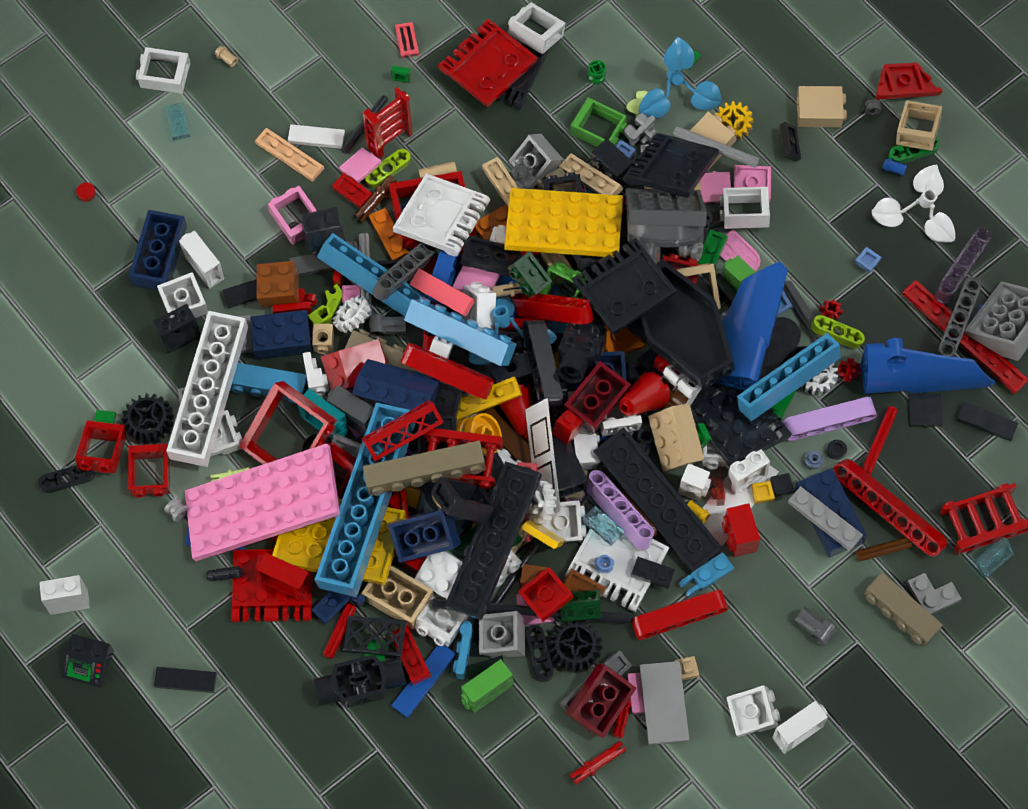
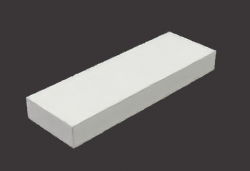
M290 124L288 142L290 144L341 149L343 147L345 130Z

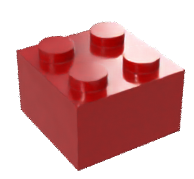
M750 504L726 508L725 516H723L724 522L721 525L723 533L728 535L727 546L729 552H733L734 557L757 552L760 537Z

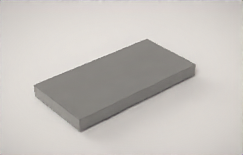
M680 661L640 665L648 745L689 742Z

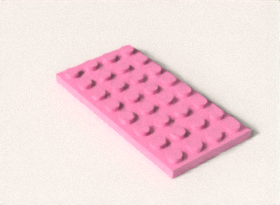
M328 444L185 490L192 559L195 561L340 515L331 449Z

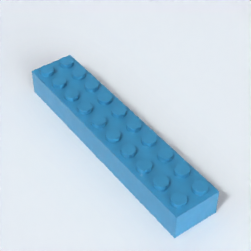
M376 402L365 436L410 410ZM412 422L408 425L407 433H413L416 423ZM397 432L391 434L389 442L397 444L401 441L402 434ZM362 442L339 508L340 515L335 519L315 577V581L320 589L357 597L393 492L392 490L378 496L369 495L363 466L402 458L405 456L409 443L374 461L369 450ZM377 442L371 446L376 455L383 452L385 443Z

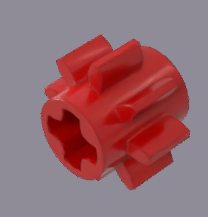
M834 299L832 301L824 300V306H820L819 311L823 312V316L838 321L839 316L843 314V310L840 309L842 303H837Z
M848 358L847 361L841 360L837 367L838 377L844 378L846 382H851L852 379L858 380L857 378L861 373L860 363L855 362V359Z

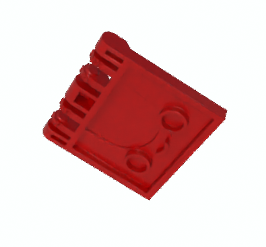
M490 19L484 21L482 26L478 28V32L484 37L483 39L472 33L470 38H466L458 46V49L453 51L454 56L460 60L459 62L447 56L445 61L443 60L437 65L442 73L451 77L487 108L537 62V57Z
M274 549L234 550L233 567L239 566L242 568L243 575L240 578H233L232 622H240L241 608H243V622H248L249 608H255V620L260 622L261 608H264L265 622H279V608H283V621H288V608H295V621H300L301 607H303V621H312V585L304 600L301 601L260 581L256 570L257 561L265 553L272 555ZM308 571L312 582L313 571Z

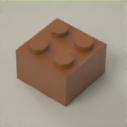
M294 261L257 264V300L262 308L299 302V270Z

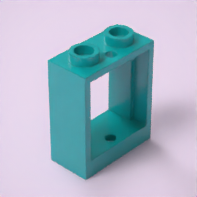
M308 389L304 396L337 419L334 425L335 430L328 437L331 440L334 434L345 437L348 432L346 415L314 391ZM298 405L300 417L320 431L324 423Z

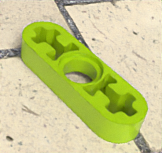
M399 149L384 159L378 167L365 177L366 185L369 188L375 189L386 180L388 175L393 177L406 168L411 162L409 151ZM400 156H401V157H405L406 160H403V159H400V160H399V157H400ZM386 165H391L393 170L385 172L383 168ZM371 177H373V178H376V177H377V181L370 180V178H371Z
M817 315L811 322V329L816 334L823 336L828 333L838 343L852 349H858L865 340L864 334L861 331L826 316ZM833 329H839L842 335L835 334Z

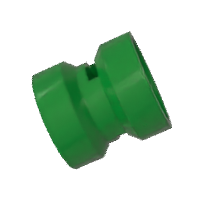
M594 60L588 66V80L595 85L602 84L606 78V65L601 60Z

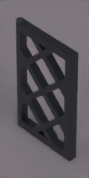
M348 615L343 651L402 657L406 621ZM352 621H362L364 625L357 631H354ZM372 622L382 623L384 627L374 633L369 625ZM392 624L401 625L400 632L396 635L389 628ZM367 628L372 637L363 643L358 634ZM387 630L392 639L383 645L378 636ZM354 637L361 644L358 648H349L350 640ZM374 639L381 646L378 650H369L366 647ZM395 641L398 644V652H389L386 648Z

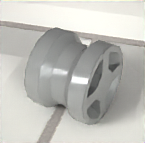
M176 497L166 505L164 511L167 514H171L172 519L178 522L187 515L188 507L182 504L179 497Z

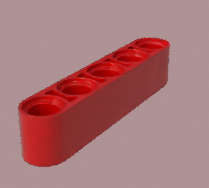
M524 293L515 294L512 297L517 316L580 325L588 324L594 319L590 301L587 299L540 293L531 298Z
M412 343L407 344L401 358V363L481 399H488L495 382L481 373Z
M715 590L637 616L631 620L637 639L643 640L724 613L729 608L722 590Z

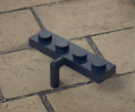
M362 581L359 591L367 582ZM330 591L311 612L326 625L350 600L359 607H362L365 603V597L363 595L353 597Z

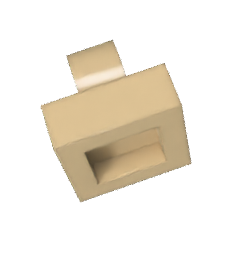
M695 656L675 660L680 661L682 681L699 677Z

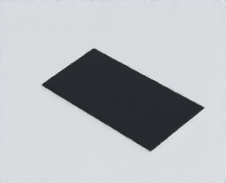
M503 656L466 666L469 680L478 676L500 659L504 662Z

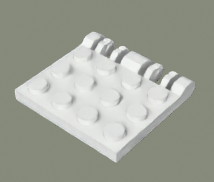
M426 173L393 226V232L439 248L447 254L456 257L464 245L463 239L466 240L469 237V234L480 218L477 211L483 212L490 202V198L479 192Z
M599 512L569 566L565 577L567 578L571 568L576 571L581 568L580 573L584 575L586 571L591 573V579L596 580L598 577L600 578L598 583L607 587L603 597L607 598L614 585L616 588L610 600L614 602L622 589L627 593L621 602V606L626 607L631 596L634 595L628 609L636 612L651 584L631 577L637 557L639 556L662 564L669 547L652 539L651 545L647 550H639L608 516ZM608 555L614 560L613 570L610 573H600L596 570L595 560L599 556Z

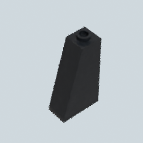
M552 435L559 499L581 491H587L588 479L571 443L569 442L566 445Z

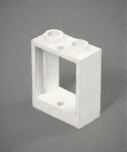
M532 2L523 7L517 15L512 16L508 22L509 35L541 54L546 52L564 35L565 22ZM530 18L548 30L540 35L523 25V23Z
M146 47L144 54H141L140 57L141 67L136 72V80L139 81L140 88L183 94L190 66L188 53ZM150 59L178 63L174 80L146 76Z
M768 187L723 188V196L719 197L720 207H723V210H720V221H724V229L769 227ZM728 203H760L761 214H729Z
M195 230L185 234L179 240L183 255L210 289L224 280L221 264Z
M471 282V285H464V294L475 299V302L467 316L462 315V318L467 321L468 319L474 320L479 323L478 326L494 330L495 318L493 310L496 307V292L490 290V287L483 286L481 282Z
M814 701L778 726L772 738L785 754L823 728L828 718V713L823 705H818Z

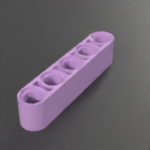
M865 397L791 416L782 422L792 433L787 440L794 441L873 420L877 417V413L871 397Z
M599 470L592 471L588 477L587 493L637 549L647 550L654 536L653 528L603 472Z

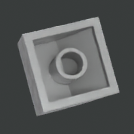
M530 134L513 154L509 162L513 167L518 164L525 165L536 179H541L542 181L546 175L555 171L564 159L542 134Z
M518 611L485 614L482 621L479 620V654L494 657L502 655L503 658L525 656V618Z

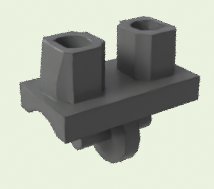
M523 164L514 166L512 172H509L517 186L521 189H535L534 186L538 184L537 179Z

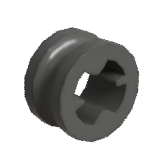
M872 99L865 102V113L867 115H878L881 113V101Z

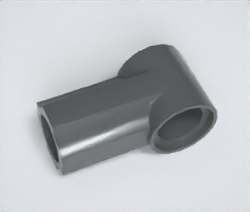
M381 314L369 316V336L372 338L377 336L382 338L386 334H406L405 316L385 317Z
M806 607L801 610L795 619V622L808 631L811 637L822 646L837 631L831 622L826 619L822 620Z

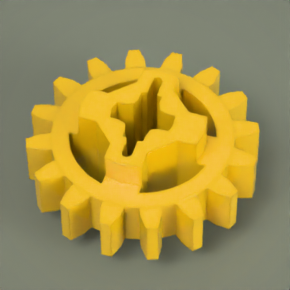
M732 101L730 106L725 103L724 109L719 107L720 113L716 114L723 120L721 123L725 127L729 125L736 132L734 135L742 140L743 134L748 136L747 129L752 130L751 124L754 123L753 118H751L752 112L748 111V106L746 105L742 108L741 102L735 105V102ZM733 116L735 117L734 127L732 126Z

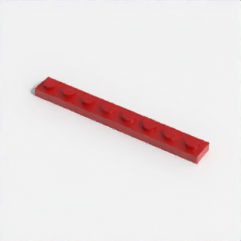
M915 280L903 291L902 295L945 332L953 312ZM956 318V319H955V320L958 321V322H963V321H962L961 319H959V318ZM965 332L963 333L959 346L1012 393L1016 394L1028 382V378L1008 360L971 338ZM949 334L951 338H956L955 335Z

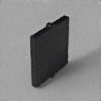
M924 392L923 394L908 395L910 426H924V428L942 427L941 394H926Z

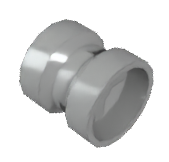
M686 239L682 240L679 247V256L681 258L690 257L691 259L700 260L703 244L701 242L691 243L690 240Z

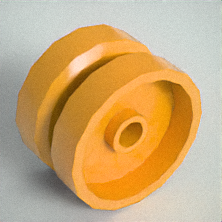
M487 413L473 415L457 422V431L502 437L498 422ZM482 448L483 456H486L487 450Z

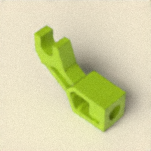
M337 284L333 286L336 293L331 294L328 290L325 291L328 301L327 305L320 306L308 315L309 321L313 326L314 324L332 323L335 312L342 300V290ZM324 313H327L328 316H326L325 318L322 319L320 317L321 315H324Z

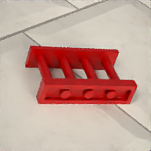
M398 87L394 89L395 100L379 112L372 113L369 108L362 112L367 149L378 159L384 157V146L402 132H405L409 137L413 135L410 97Z
M436 428L423 434L425 441L429 443L427 452L436 450V445L439 442L447 443L448 447L480 441L481 448L487 450L485 458L486 470H483V475L477 476L470 473L453 480L479 485L483 489L495 487V478L490 477L494 452L497 449H503L504 442L501 436Z
M1005 483L998 486L995 490L958 502L949 501L943 504L940 516L949 514L959 537L954 547L957 555L1028 532V519L1024 520V518L1020 517L1011 496L1017 487L1015 483L1010 485ZM1004 498L1014 520L1013 524L1006 526L1002 523L993 499ZM985 502L995 524V530L988 532L984 529L975 505ZM967 508L977 531L976 536L970 538L966 535L956 511Z

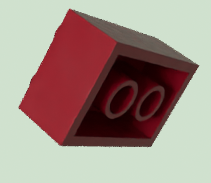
M600 361L564 404L563 411L565 412L569 409L583 420L582 426L595 434L602 425V422L609 417L619 404L621 398L630 389L631 384Z
M598 663L564 714L594 736L604 739L635 692L636 687L607 665Z

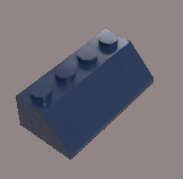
M367 359L357 376L352 394L387 405L412 410L428 400H431L433 403L435 402L440 380L425 374Z

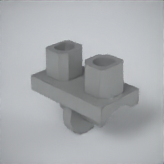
M640 113L635 119V123L640 127L636 130L630 124L624 129L623 134L629 139L628 145L633 147L639 140L643 145L646 142L650 143L653 135L656 133L652 129L654 127L653 122L656 120L654 116L647 117Z

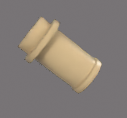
M219 46L216 49L215 55L217 59H222L230 67H234L237 64L238 58L231 54L227 47Z

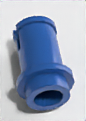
M892 158L885 159L882 168L885 172L890 171L904 176L906 164L892 161Z

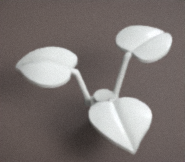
M937 165L926 167L915 176L913 180L914 189L922 193L915 202L900 210V204L895 199L884 198L871 211L874 219L881 225L897 227L903 222L901 213L906 212L916 204H920L923 208H930V220L924 226L926 235L937 242H953L955 240V229L951 219L942 212L933 216V209L935 207L933 203L944 189L943 179Z

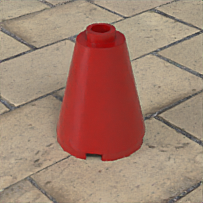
M647 372L641 375L619 401L621 412L626 416H633L663 408L670 398L667 383L664 384L661 381L662 377L654 372Z
M527 383L526 388H524L523 384L519 385L522 393L521 396L499 404L519 437L524 436V439H528L525 410L534 405L530 383Z

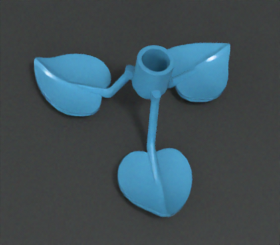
M676 37L664 55V63L669 68L666 74L669 79L666 82V94L664 95L663 90L660 88L649 91L640 103L639 114L643 113L647 117L652 115L655 118L666 115L670 109V101L667 97L669 96L671 84L677 86L683 83L694 93L690 101L699 110H710L721 103L720 90L715 83L703 81L698 84L695 90L685 81L681 69L690 68L694 63L695 56L692 48L682 38Z
M496 297V307L493 310L495 334L498 335L499 327L506 328L512 323L521 337L524 338L521 329L515 323L514 318L511 317L515 311L514 304L504 297ZM547 329L550 344L552 345L556 341L557 336ZM469 351L470 363L476 365L492 363Z

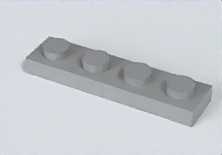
M801 486L788 500V504L849 551L863 537L862 533Z

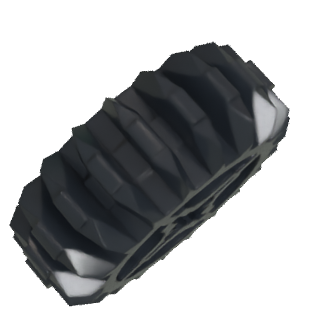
M147 393L145 398L138 394L137 401L131 399L132 405L126 404L127 410L123 411L125 417L122 418L127 435L129 437L132 436L134 441L139 439L142 444L145 440H147L148 444H151L152 439L158 443V437L165 439L164 432L170 433L169 427L174 425L173 421H171L174 420L173 409L169 407V402L164 401L162 396L157 398L156 394L149 397ZM159 410L163 412L161 422L157 418ZM135 415L139 419L137 428L133 425Z
M576 620L575 624H572V621H568V626L561 623V629L555 628L554 632L556 634H551L550 639L553 641L549 642V647H551L549 653L554 655L552 657L553 661H558V667H562L563 664L565 665V671L572 667V673L576 672V668H579L580 672H584V666L587 669H591L590 662L596 664V658L601 657L599 651L603 649V646L600 645L602 638L597 637L599 631H593V625H590L588 628L586 627L587 621H584L582 625L579 624V620ZM573 633L572 638L561 641L564 636ZM580 633L587 636L591 643L582 640L580 638ZM575 638H577V643H578V648L576 649V654L574 653V648H573V645H574V643H575ZM560 649L571 653L572 659L566 657ZM591 651L586 657L578 659L579 654Z

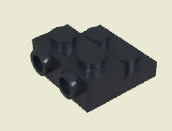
M337 207L300 214L306 250L313 252V255L319 254L323 244L332 233L345 241Z

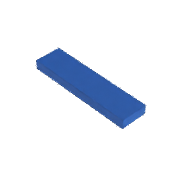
M438 645L425 661L431 677L416 685H413L412 681H410L394 701L392 708L406 718H409L456 657V653L444 645Z

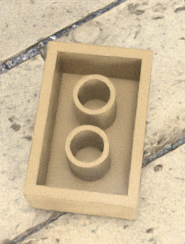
M690 404L672 406L648 416L663 472L681 469L688 464L692 465L705 460Z
M391 566L386 585L369 582L362 595L365 597V602L396 620L406 621V625L414 630L417 617L434 596V591Z

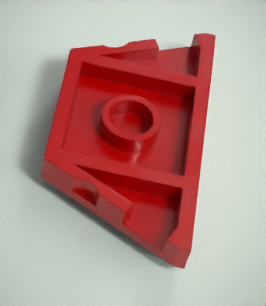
M917 62L884 64L881 69L876 100L938 96L942 93V89L934 86L931 82L932 78L923 71V68Z

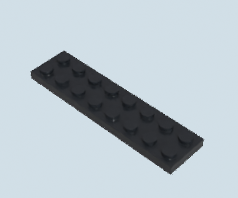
M624 427L593 451L623 490L652 522L658 533L691 573L723 549Z
M505 461L489 499L495 508L486 524L479 522L444 605L447 609L482 621L541 480L542 474L540 472Z

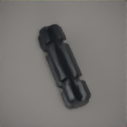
M234 566L232 568L208 570L206 578L211 582L240 578L243 575V569L239 566Z

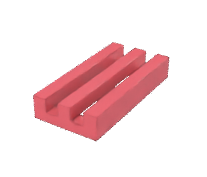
M413 22L395 25L401 59L405 58V56H419ZM406 27H410L414 50L410 48ZM400 28H403L407 51L403 49Z

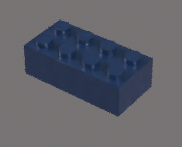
M148 210L129 273L133 286L158 290V285L172 280L181 250L179 240L185 235L187 229L184 216Z
M833 468L797 482L795 492L801 486L863 534V537L854 547L865 542L867 534ZM811 522L829 558L847 551L845 547Z

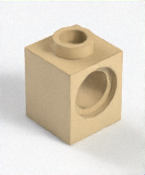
M314 324L312 342L314 352L319 354L333 352V324ZM321 338H327L325 342L319 341Z

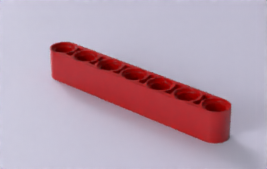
M844 459L834 466L833 470L840 483L927 555L936 556L946 548L947 540L939 531L854 461ZM917 529H919L923 535H920Z

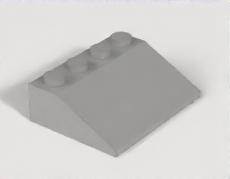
M1001 281L964 330L965 334L1000 356L1019 361L1028 348V288Z

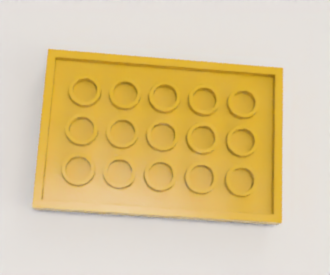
M511 188L504 250L600 257L611 255V257H614L612 252L615 250L619 252L623 196Z
M338 498L339 508L342 502L341 498ZM387 507L362 581L386 585L395 554V547L388 524L405 518V510ZM337 516L279 534L272 555L303 570L317 572Z

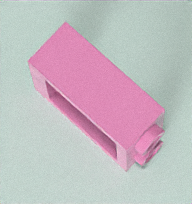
M300 186L290 188L285 194L273 198L268 203L270 214L292 245L304 239L302 224L290 229L278 210L300 198L309 212L317 211Z

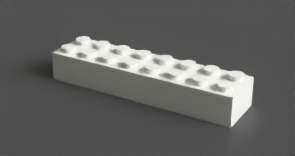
M208 311L167 448V453L171 460L208 467L248 330L246 318Z

